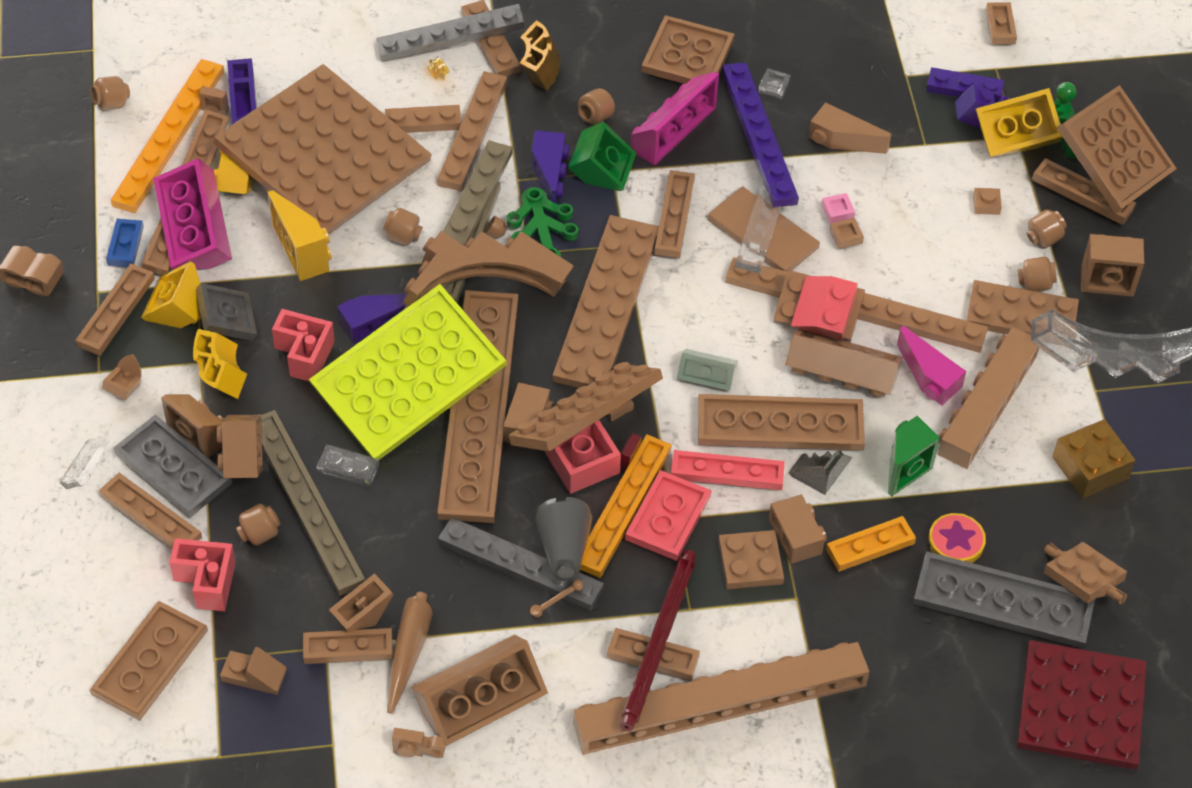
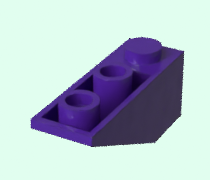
M972 84L955 101L957 119L974 127L981 128L976 108L1011 98L993 92L988 88Z
M535 130L532 146V167L543 190L547 194L548 200L557 204V198H562L564 183L560 182V179H565L567 163H563V161L569 158L570 144H565V133Z

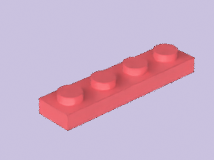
M674 450L671 474L687 481L782 490L785 461Z

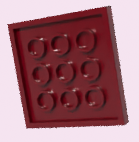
M1029 640L1017 748L1137 770L1140 757L1146 661Z

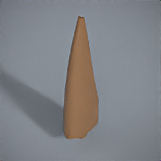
M417 592L416 596L409 597L405 602L390 673L387 713L393 714L412 674L426 640L432 619V609L426 602L428 595L423 592Z

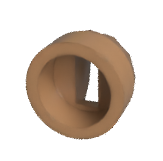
M493 216L484 233L492 238H501L505 235L506 223L499 217Z

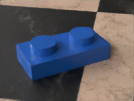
M116 219L106 257L108 266L128 267L130 263L135 264L144 228L142 220Z

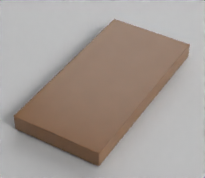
M743 186L708 214V220L772 268L792 271L820 246V242Z
M158 601L91 687V695L140 721L207 633V625Z

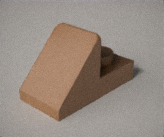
M255 647L252 656L230 651L220 678L222 682L278 695L287 667L259 647Z

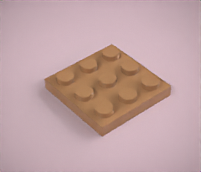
M665 15L642 63L641 72L687 84L695 76L711 72L719 74L734 42L735 34Z

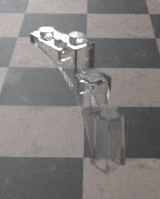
M1053 309L1033 319L1031 324V342L1072 372L1095 362L1115 378L1138 368L1159 383L1180 373V364L1192 359V327L1158 334H1121L1084 326L1064 317Z

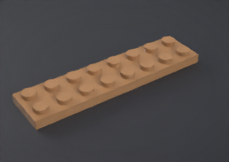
M613 215L609 216L554 369L552 382L580 388L594 382L597 376L607 374L613 370L656 245L659 226Z

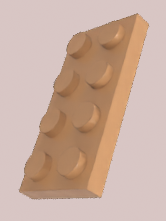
M974 280L967 321L988 326L987 331L1006 335L1012 327H1015L1041 339L1043 342L1071 347L1079 299Z

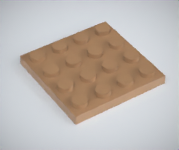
M1120 85L1057 127L1063 139L1072 149L1078 161L1085 168L1115 213L1177 169Z

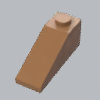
M825 102L810 121L808 138L830 149L886 154L889 151L892 134Z

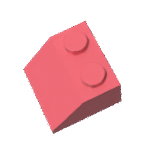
M806 276L791 327L843 342L858 293V283L833 276Z

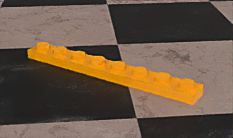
M200 59L111 198L112 207L131 213L137 212L154 185L153 178L161 174L202 109L199 95L202 87L215 88L224 74V65Z

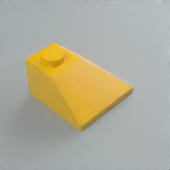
M190 261L159 277L141 316L142 319L177 328H183L199 321L201 313L196 289L200 285V280L194 263Z

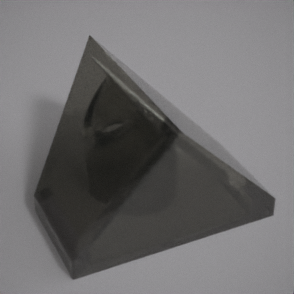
M836 450L833 455L827 451L820 457L816 452L812 454V457L805 453L800 456L788 473L796 480L826 495L853 457L843 454L841 450Z

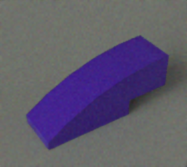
M252 58L227 60L232 125L257 108Z

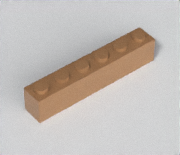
M1015 327L1011 328L1007 336L1004 334L1001 336L996 346V349H998L996 354L991 352L987 358L984 373L978 372L973 382L975 387L972 391H966L961 401L963 406L960 410H954L949 420V424H951L949 428L942 429L939 435V456L965 469L969 468L1037 358L1041 339Z

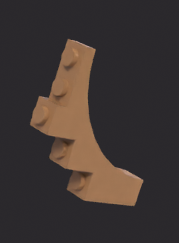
M440 231L435 239L430 237L422 250L426 253L422 260L423 264L418 271L419 277L417 279L411 278L406 285L404 292L407 295L403 304L409 307L439 284L445 285L455 280L476 276L517 280L537 287L555 297L566 282L574 266L523 232H520L515 240L510 238L504 246L481 231L475 239L471 237L464 246L443 231Z

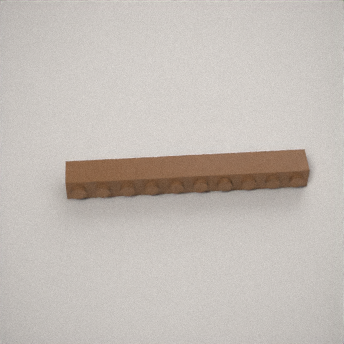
M858 642L850 644L840 643L833 648L825 650L814 649L796 657L785 656L775 662L767 664L756 663L746 669H731L723 672L721 675L712 677L701 676L691 682L683 684L672 683L662 689L649 690L640 719L631 732L624 731L620 727L621 715L628 697H614L604 703L595 705L585 704L578 709H574L573 725L582 754L585 755L865 687L870 671Z

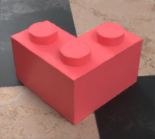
M281 309L272 328L274 348L289 353L287 359L291 377L309 381L311 377L322 370L335 342L333 322Z
M175 538L169 562L173 581L194 583L192 591L196 609L225 611L236 564L233 545L229 543Z

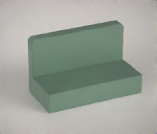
M685 349L681 355L677 379L730 391L738 360Z

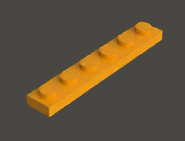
M646 434L588 537L580 570L601 578L669 456L672 444Z

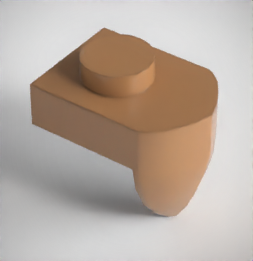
M133 354L122 358L117 367L103 380L102 384L103 390L124 400H127L141 383V367Z

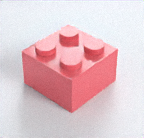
M599 420L551 451H545V454L570 494L620 473L621 454Z

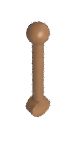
M576 579L573 581L572 586L542 605L532 606L530 609L531 615L535 618L540 617L543 610L574 590H581L584 586L583 582Z

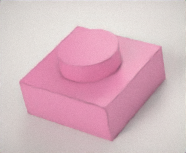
M847 193L822 198V207L829 223L855 217V210Z

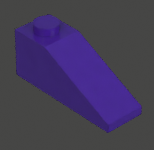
M407 294L368 295L347 300L337 306L339 323L352 343L355 344L368 337L402 312L406 307L403 302Z

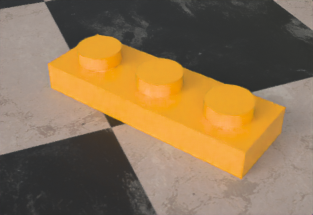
M901 516L827 543L826 550L838 572L911 546L915 544L916 537L905 518Z

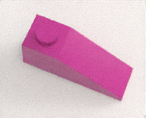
M905 326L900 328L897 346L918 386L929 399L935 400L943 406L963 387L966 370Z

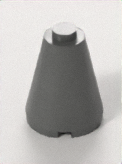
M566 497V501L556 502V498L550 499L542 503L536 511V526L551 571L554 575L564 579L571 578L580 571L593 520L590 507L577 498Z

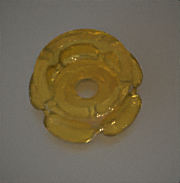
M440 57L429 60L430 66L427 69L435 79L440 77L442 80H445V76L450 71Z

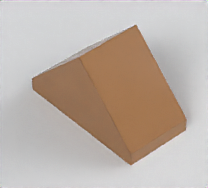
M374 573L331 607L329 611L347 632L376 626L393 597V593Z

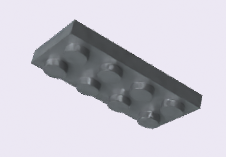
M156 414L113 447L115 455L190 518L232 484L231 478H223V471H219L215 463Z

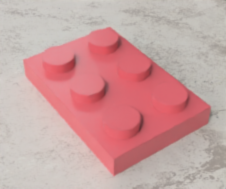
M660 470L625 534V540L677 561L711 497L712 490Z

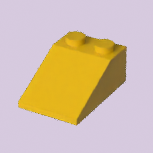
M1049 88L976 108L990 157L1037 149L1058 143L1063 138L1057 129L1061 124Z
M269 191L268 198L272 226L299 280L302 281L329 272L328 260H331L332 256L327 246L330 243L327 230L325 228L321 229L317 219L275 191Z

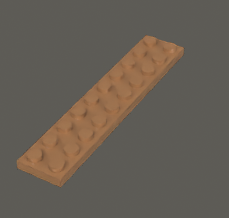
M465 290L463 311L505 358L507 365L451 406L437 513L438 520H450L453 517L460 521L494 523L504 423L518 309V294Z

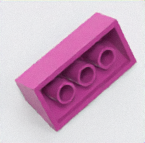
M711 72L693 77L687 84H682L674 96L667 98L661 108L656 112H652L640 127L637 126L630 137L631 148L636 152V155L655 166L714 111L717 102L719 74Z
M197 158L153 178L171 268L176 269L191 261L195 264L196 269H211L232 260L214 170Z

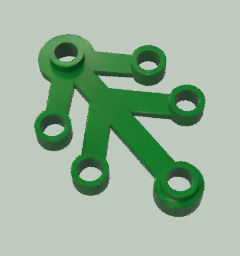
M529 188L522 194L523 204L520 208L507 214V226L511 229L520 228L522 220L530 211L533 212L534 217L522 231L514 232L512 238L515 240L520 232L531 237L538 230L541 245L561 257L560 252L553 247L549 229L563 235L564 239L573 241L578 238V226L574 223L563 224L545 215L543 209L556 214L562 221H569L573 217V207L567 203L558 205L548 200L546 192L540 188Z

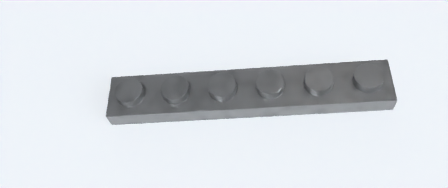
M516 4L378 37L376 41L381 62H386L523 29L525 25L520 6Z
M453 517L450 518L438 537L439 545L555 596L572 586L574 580L579 579L583 582V588L579 591L574 590L562 599L589 611L593 609L604 590V583L579 572L571 578H560L552 573L547 558Z

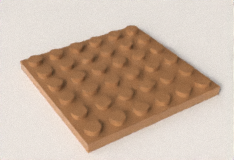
M324 64L216 135L213 142L268 191H275L317 219L321 229L325 228L328 235L428 163L432 156L428 150Z

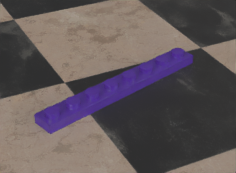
M747 63L722 65L721 73L772 207L798 205L799 196Z

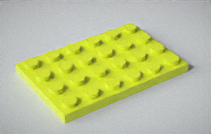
M439 284L315 374L309 381L376 463L507 365V361L442 285Z

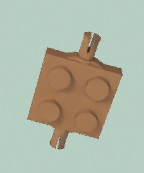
M1084 542L1068 551H1062L1052 543L1045 547L1044 553L1054 560L1045 565L1044 574L1080 599L1090 603L1098 597L1109 596L1119 605L1125 602L1127 594L1117 589L1116 586L1125 580L1127 571Z

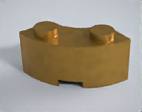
M536 20L520 37L526 47L525 56L520 64L530 82L547 91L556 81L561 60L559 51L547 29Z

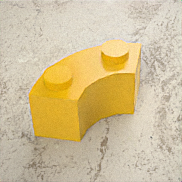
M220 150L219 168L214 169L218 191L240 194L251 193L254 178Z
M198 329L194 341L193 358L198 363L200 378L213 388L238 399L247 373L241 371L236 362L238 344L218 333Z

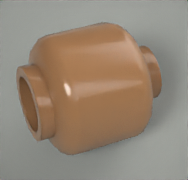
M108 76L96 79L94 85L90 88V94L94 105H97L102 110L122 108L125 105L127 98L130 97V89L128 84L124 83L119 76Z
M601 88L584 94L578 101L579 116L591 125L607 120L615 111L612 96Z
M397 208L394 212H389L382 230L386 231V237L389 240L408 246L412 239L418 241L423 227L419 225L420 217L417 214Z
M1047 209L1028 221L1029 231L1026 234L1033 245L1039 244L1043 248H1048L1065 236L1067 225L1059 212Z
M1047 257L1026 259L1022 264L1023 269H1018L1019 285L1025 284L1026 290L1047 291L1052 289L1053 283H1057L1055 263L1050 262Z
M257 504L239 515L240 526L236 527L243 542L249 540L254 546H259L278 534V526L281 523L271 506L266 507L263 504Z

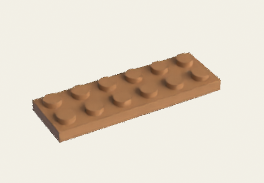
M627 362L619 363L607 374L597 376L595 381L588 386L578 388L572 396L559 400L556 406L538 413V417L532 421L520 424L516 431L508 435L510 443L514 446L551 451L662 380L661 369L651 368L648 365L636 366L629 365Z
M699 394L698 445L864 451L863 399Z

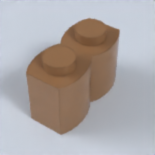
M13 246L0 265V279L2 282L12 287L25 288L32 293L42 296H49L63 274L62 262L56 256L36 253L26 246Z

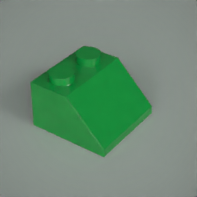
M602 121L581 132L568 168L585 184L622 191L627 182L636 152Z
M918 416L910 421H903L895 430L896 434L892 445L888 494L891 497L933 469L940 437Z

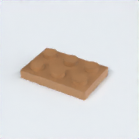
M791 270L787 271L774 315V322L791 326L805 278L810 275ZM858 288L844 341L851 342L865 289Z

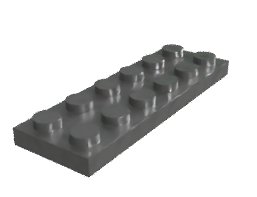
M926 551L913 604L1084 649L1095 599L1090 603H1086L1068 589L1059 585Z

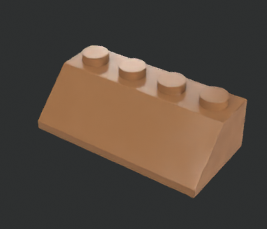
M798 330L793 334L785 365L790 366L791 371L798 374L806 375L808 371L817 374V378L827 382H832L833 379L843 381V386L859 389V386L870 389V394L885 397V393L890 395L893 391L903 357L843 340L842 342Z
M515 634L411 687L422 714L436 736L445 738L444 745L446 746L548 694L528 641Z

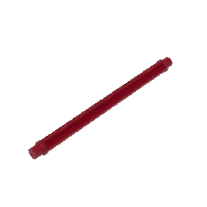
M691 550L684 551L683 556L678 560L633 683L632 691L621 715L620 727L624 731L631 732L640 719L646 696L649 693L666 646V641L683 599L685 588L695 566L696 554Z

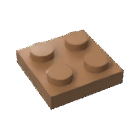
M775 530L719 535L718 542L727 589L781 585L784 583V574Z

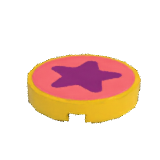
M950 513L939 517L934 521L928 535L932 553L970 563L980 558L986 544L985 532L982 526L972 517L958 513Z

